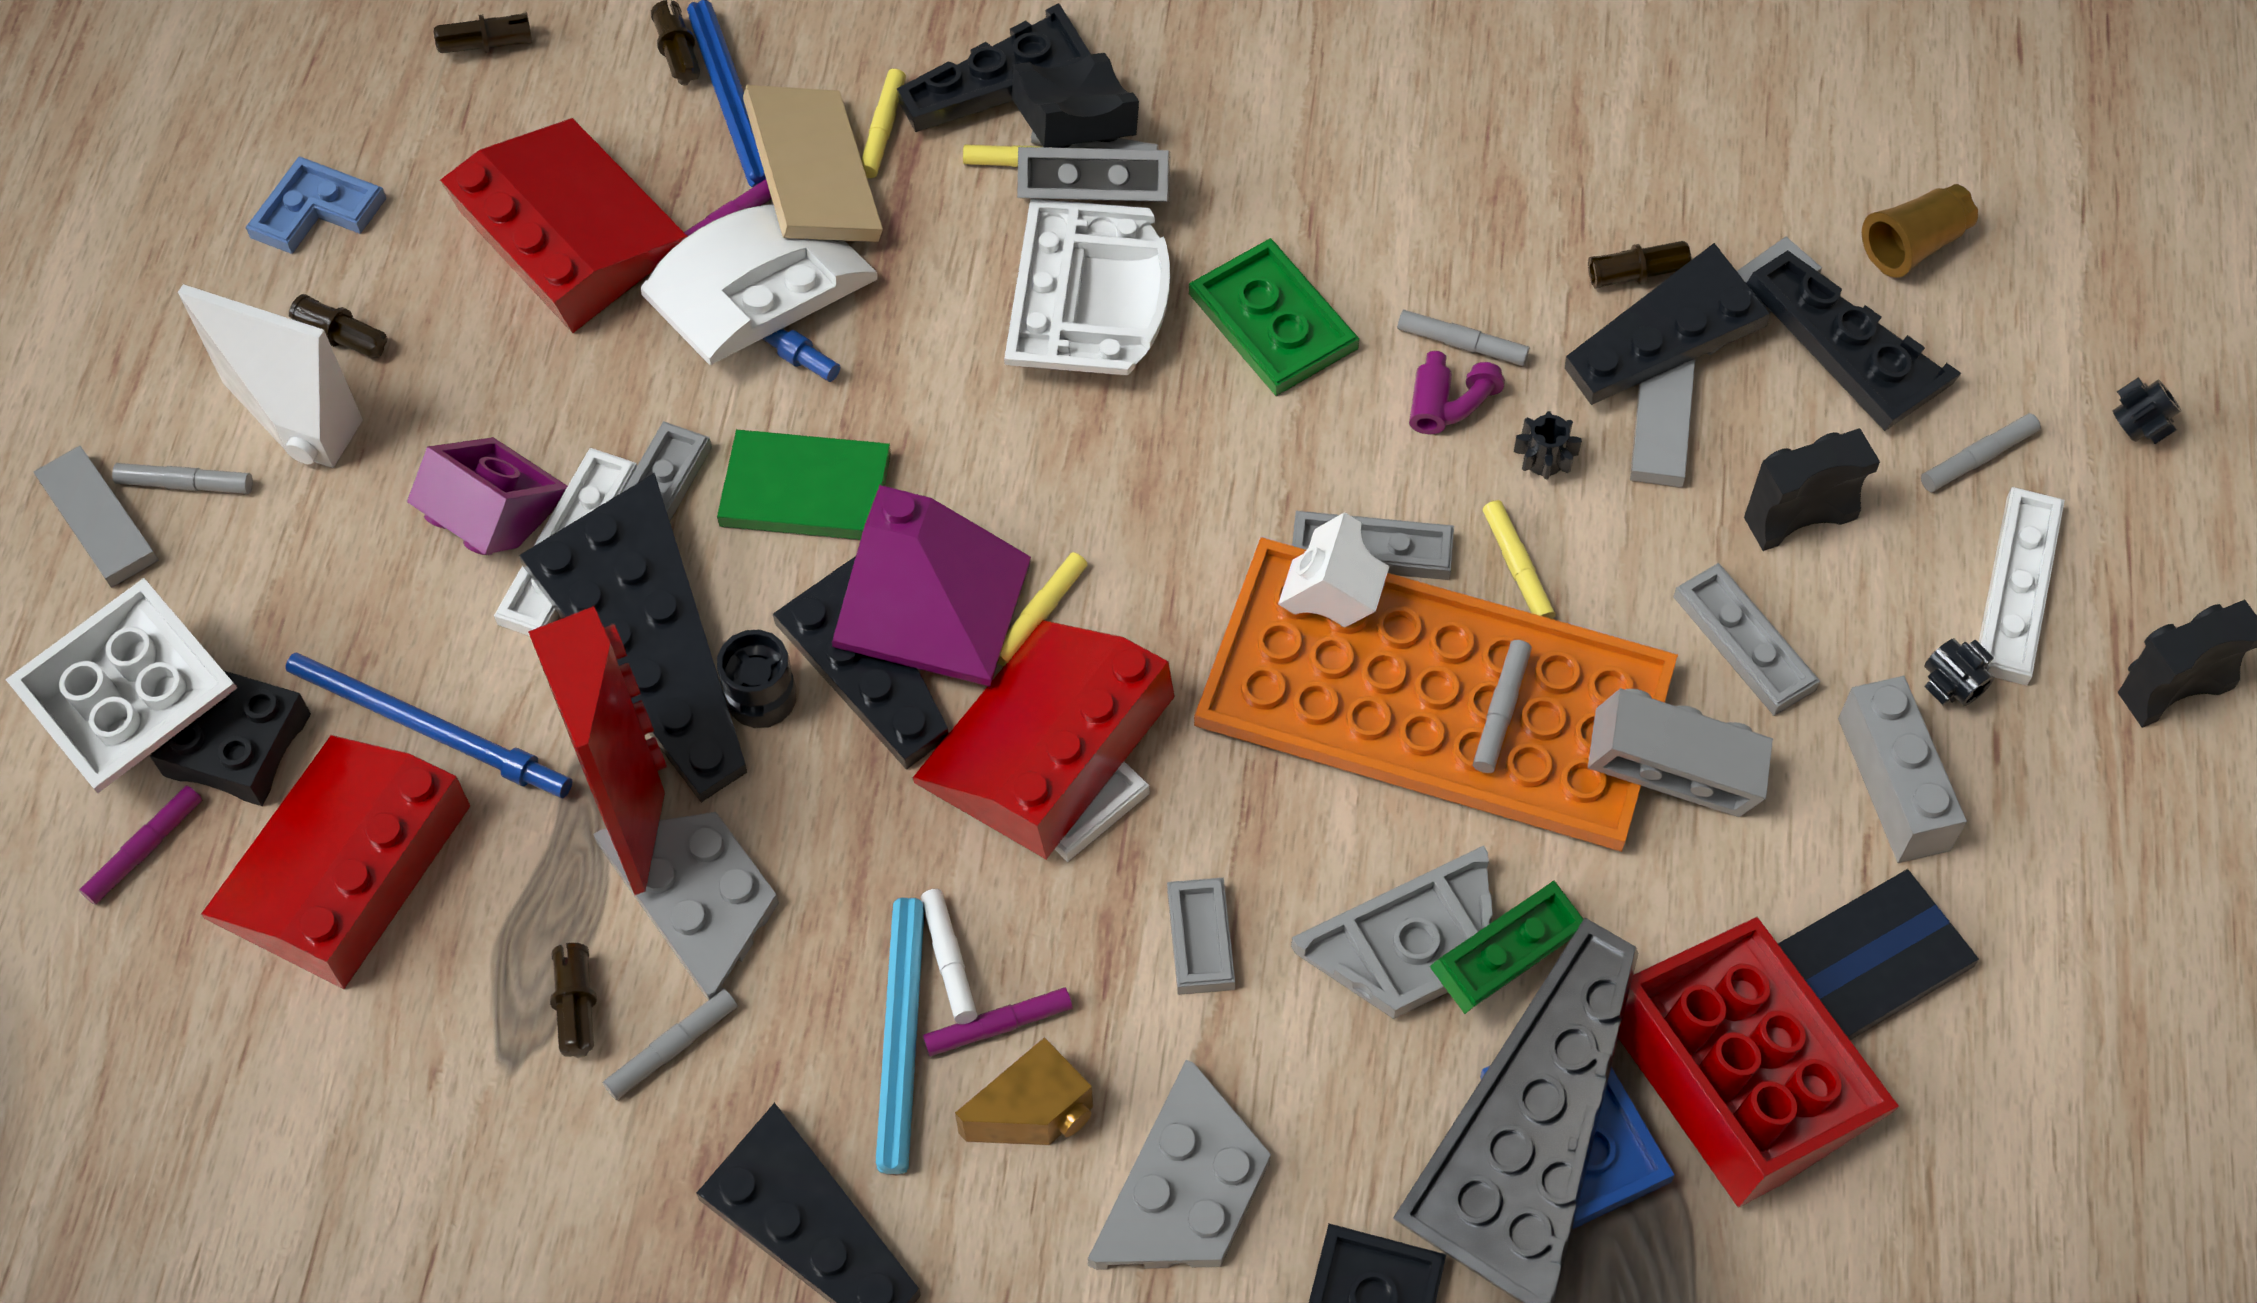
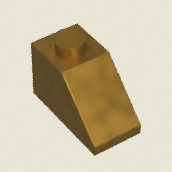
M1044 1037L955 1112L958 1133L966 1142L1050 1145L1062 1134L1065 1137L1074 1135L1090 1119L1092 1114L1090 1110L1093 1108L1092 1086Z

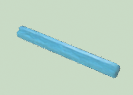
M898 898L894 901L892 910L875 1162L878 1171L883 1174H904L909 1169L924 927L923 902L917 898Z

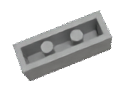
M1018 147L1017 198L1169 202L1171 152L1169 150Z
M1905 676L1852 687L1838 720L1897 863L1951 851L1967 820Z
M1620 688L1596 708L1588 768L1740 817L1766 799L1773 738L1752 732L1749 726L1742 723H1725L1704 716L1701 711L1690 706H1673L1652 699L1650 694L1642 690Z

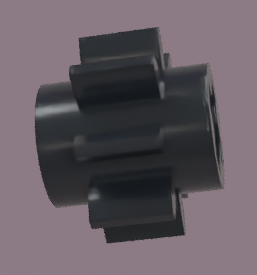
M2138 377L2117 391L2121 397L2119 400L2122 404L2112 411L2121 427L2133 441L2136 442L2146 436L2147 439L2150 438L2154 444H2157L2177 430L2173 424L2174 420L2172 417L2182 410L2173 395L2159 379L2148 386L2147 383H2143Z
M1547 411L1545 415L1535 420L1528 417L1525 418L1522 434L1516 435L1514 444L1515 453L1525 454L1522 470H1531L1533 473L1543 476L1544 479H1549V476L1558 473L1560 470L1565 473L1571 472L1573 457L1579 455L1582 438L1570 436L1573 421L1571 419L1565 421L1557 415H1552L1551 411Z
M1955 638L1950 639L1941 645L1925 662L1924 667L1930 672L1928 675L1930 681L1924 687L1942 705L1949 700L1953 703L1957 699L1963 706H1967L1980 697L1994 681V677L1988 672L1990 669L1988 664L1994 657L1976 639L1970 644L1964 642L1962 645Z

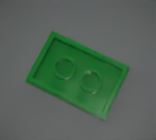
M1271 238L1189 283V295L1275 396L1359 348L1358 336Z
M736 429L717 514L719 527L861 540L863 529L880 485L885 486L891 457L890 443Z

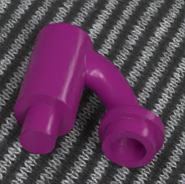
M1440 351L1428 352L1425 364L1419 366L1416 370L1409 419L1410 427L1416 432L1431 435L1442 432L1445 429V425H1451L1465 419L1488 396L1502 392L1505 379L1501 368L1490 362L1476 363L1466 376V387L1469 390L1457 400L1449 402L1452 372L1446 367L1447 356Z

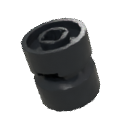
M760 629L745 630L730 637L722 645L717 655V671L732 717L742 725L752 728H769L782 722L791 714L796 703L795 681L791 672L789 655L783 642L773 633Z

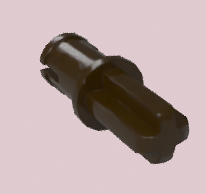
M667 0L656 3L651 9V18L659 35L657 48L660 54L666 57L672 77L676 78L679 84L688 85L690 80H696L700 75V68L693 51L695 38L692 32L685 26L679 4L671 0L672 15Z
M527 12L485 19L482 14L479 15V20L437 25L434 27L433 32L436 49L442 54L481 48L485 49V53H489V48L532 43Z
M1685 241L1642 248L1640 244L1632 245L1631 250L1589 257L1588 271L1594 289L1635 280L1638 284L1646 283L1647 277L1677 272L1692 259L1689 245Z
M306 294L296 297L290 307L289 317L292 320L323 329L330 345L333 347L342 344L363 355L375 358L381 356L384 351V346L387 343L385 332L354 319L351 311L344 307L335 309Z
M566 943L568 957H564L562 945L556 946L551 952L554 964L555 992L551 994L550 1005L557 1011L560 1053L565 1057L574 1056L582 1058L587 1056L588 1052L594 1047L592 1007L597 1002V995L590 988L588 962L590 955L588 947L581 943Z

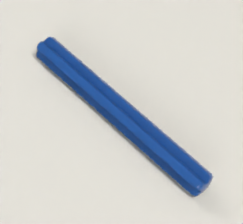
M701 0L698 3L691 2L687 7L692 29L748 184L754 187L765 180L766 177L744 104V90L712 3L708 0Z

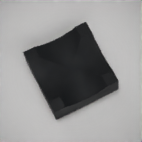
M1105 53L1090 54L1074 64L1058 68L1040 67L1030 62L1013 64L1012 100L1044 148H1068L1072 144L1092 141L1112 142L1121 137L1137 135L1139 100L1133 92L1129 93L1121 86L1114 73L1111 61Z
M1860 428L1843 434L1837 432L1826 434L1813 444L1795 450L1789 448L1780 449L1762 461L1744 515V519L1762 551L1779 546L1788 535L1802 527L1819 523L1842 525L1858 519L1861 512L1863 482L1869 474L1877 472L1880 460Z
M2245 599L2225 608L2220 604L2212 605L2197 614L2191 622L2177 628L2174 624L2164 625L2145 639L2144 643L2146 646L2139 658L2128 667L2130 673L2118 691L2119 696L2140 726L2143 728L2157 722L2169 706L2183 698L2200 694L2221 695L2236 687L2240 681V668L2245 653L2257 648V615Z
M224 671L236 685L237 689L151 753L150 757L164 777L180 782L187 781L207 785L236 796L245 802L263 806L271 791L273 779L284 753L292 740L303 730L311 713L298 692Z

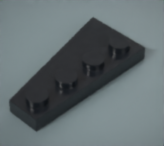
M1713 243L1566 356L1564 369L1589 403L1593 405L1766 327L1770 313L1717 245Z

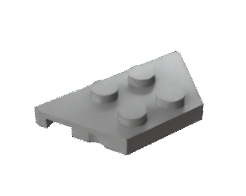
M716 812L659 821L646 891L634 897L707 1000H710L723 990L722 985L738 960L743 961L753 945L756 931L767 923L779 904L778 898ZM599 830L593 834L597 845L634 895L608 830Z
M1481 846L1292 937L1291 947L1294 953L1393 1019L1448 993L1429 966L1491 923L1493 912L1488 884V852L1484 846Z
M1185 1060L1088 1257L1089 1267L1096 1270H1107V1265L1144 1264V1269L1169 1268L1179 1263L1187 1264L1192 1268L1222 1266L1270 1164L1271 1154L1193 1062Z

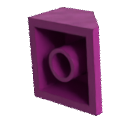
M491 437L427 446L407 502L424 513V518L430 524L448 529L463 539L464 546L469 550L481 555H492L495 552L518 548L554 511L568 486L505 444Z

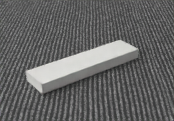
M589 448L534 546L622 493L635 471L637 463ZM523 566L494 614L497 625L530 636L528 631L557 621L560 616Z
M2011 487L2006 500L1979 643L1994 657L1988 664L1990 667L1988 672L1993 677L2027 686L2033 674L2065 500Z

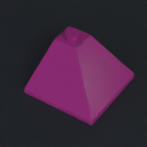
M880 485L863 529L832 640V647L990 687L1030 566L1031 556L933 498Z

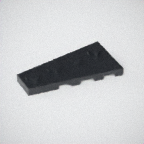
M1058 3L1046 9V18L1033 25L1025 20L1010 28V37L993 46L984 42L972 48L967 60L959 64L948 61L897 88L899 104L914 131L918 132L936 127L940 124L1013 101V64L1030 62L1040 67L1058 68L1074 64L1090 55L1091 53L1061 5Z
M1788 250L1754 271L1746 283L1754 294L1884 431L1953 385L1961 375V372L1947 362L1943 367H1940L1923 355L1922 351L1925 347L1907 335L1902 340L1878 322L1882 316L1866 305L1862 308L1854 306L1841 297V287Z
M855 556L774 612L773 618L775 625L907 770L937 748L949 734V731L917 668L832 647V640L853 569Z
M775 1102L696 1192L699 1201L830 1303H915L921 1296L918 1286Z

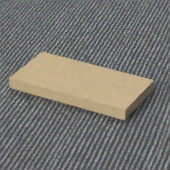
M746 85L743 100L783 238L879 242L883 228L840 91Z

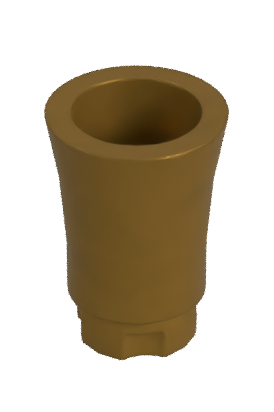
M1953 184L1948 188L1933 189L1916 199L1896 207L1871 213L1865 218L1862 225V242L1871 262L1882 273L1893 278L1903 277L1922 260L1943 246L1960 238L1965 230L1973 227L1978 220V207L1974 204L1971 193L1964 186Z

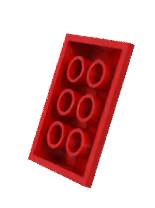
M573 118L480 149L440 179L460 213L572 334L651 273L657 264L676 245L688 237Z
M593 606L528 631L590 790L635 896L646 891L665 791L657 771L667 768L656 738L645 739L644 735L654 732L642 700L632 703L631 698L641 693L629 663L618 665L617 660L627 656L619 633L614 624L603 627Z
M1043 620L992 680L991 686H987L912 777L913 781L923 789L1047 860L1060 841L1066 836L1174 699L1175 695L1169 661L1121 636Z
M330 735L201 915L209 922L345 989L471 807L457 776L409 753Z
M1758 917L1633 975L1618 1038L1738 1208L1783 1185L1893 1113L1899 1107Z

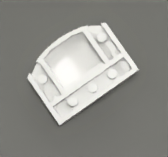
M1030 198L1004 357L1005 365L1129 375L1133 371L1135 365L1151 348L1159 333L1167 310L1170 290L1168 249L1164 236L1160 238L1151 226L1152 223H1155V216L1150 208Z
M762 205L728 214L686 237L657 264L649 280H645L641 286V294L709 365H712L878 279L877 272L844 240L783 238L774 205Z

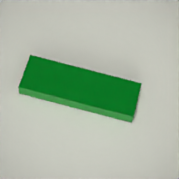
M1554 880L1437 959L1429 967L1463 1013L1466 1014L1569 942L1584 919Z

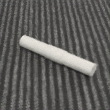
M931 889L921 895V901L923 902L924 912L931 933L933 949L940 974L944 980L954 1020L958 1024H967L977 1018V1012L965 973V965L957 937L953 931L943 892L939 889Z

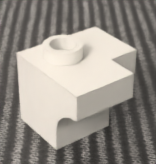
M1344 512L1314 529L1309 548L1304 554L1292 560L1278 605L1295 615L1299 613H1315L1325 616L1345 628L1376 612L1389 566L1370 554L1362 540V523Z

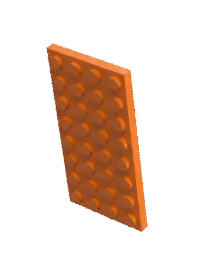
M1260 537L1195 712L1194 726L1622 852L1641 785L1588 768L1596 708L1620 688L1642 690L1650 694L1652 699L1665 703L1678 654L1387 573L1376 612L1345 628L1319 614L1299 613L1295 615L1278 605L1292 560L1304 554L1306 550ZM1523 640L1531 645L1532 650L1518 692L1519 696L1511 722L1508 725L1494 772H1480L1473 767V761L1487 720L1486 716L1493 693L1498 684L1511 641Z

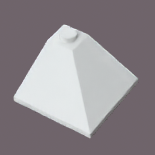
M183 284L178 294L223 384L293 459L304 464L316 462L334 468L363 419L325 331Z
M145 578L141 579L6 679L97 793L101 792L237 689L232 680Z

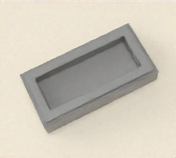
M1224 877L1167 882L1178 995L1235 990Z

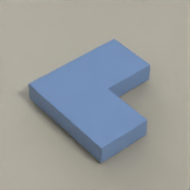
M299 156L245 228L251 239L293 254L318 218L361 234L386 200V195L380 186Z

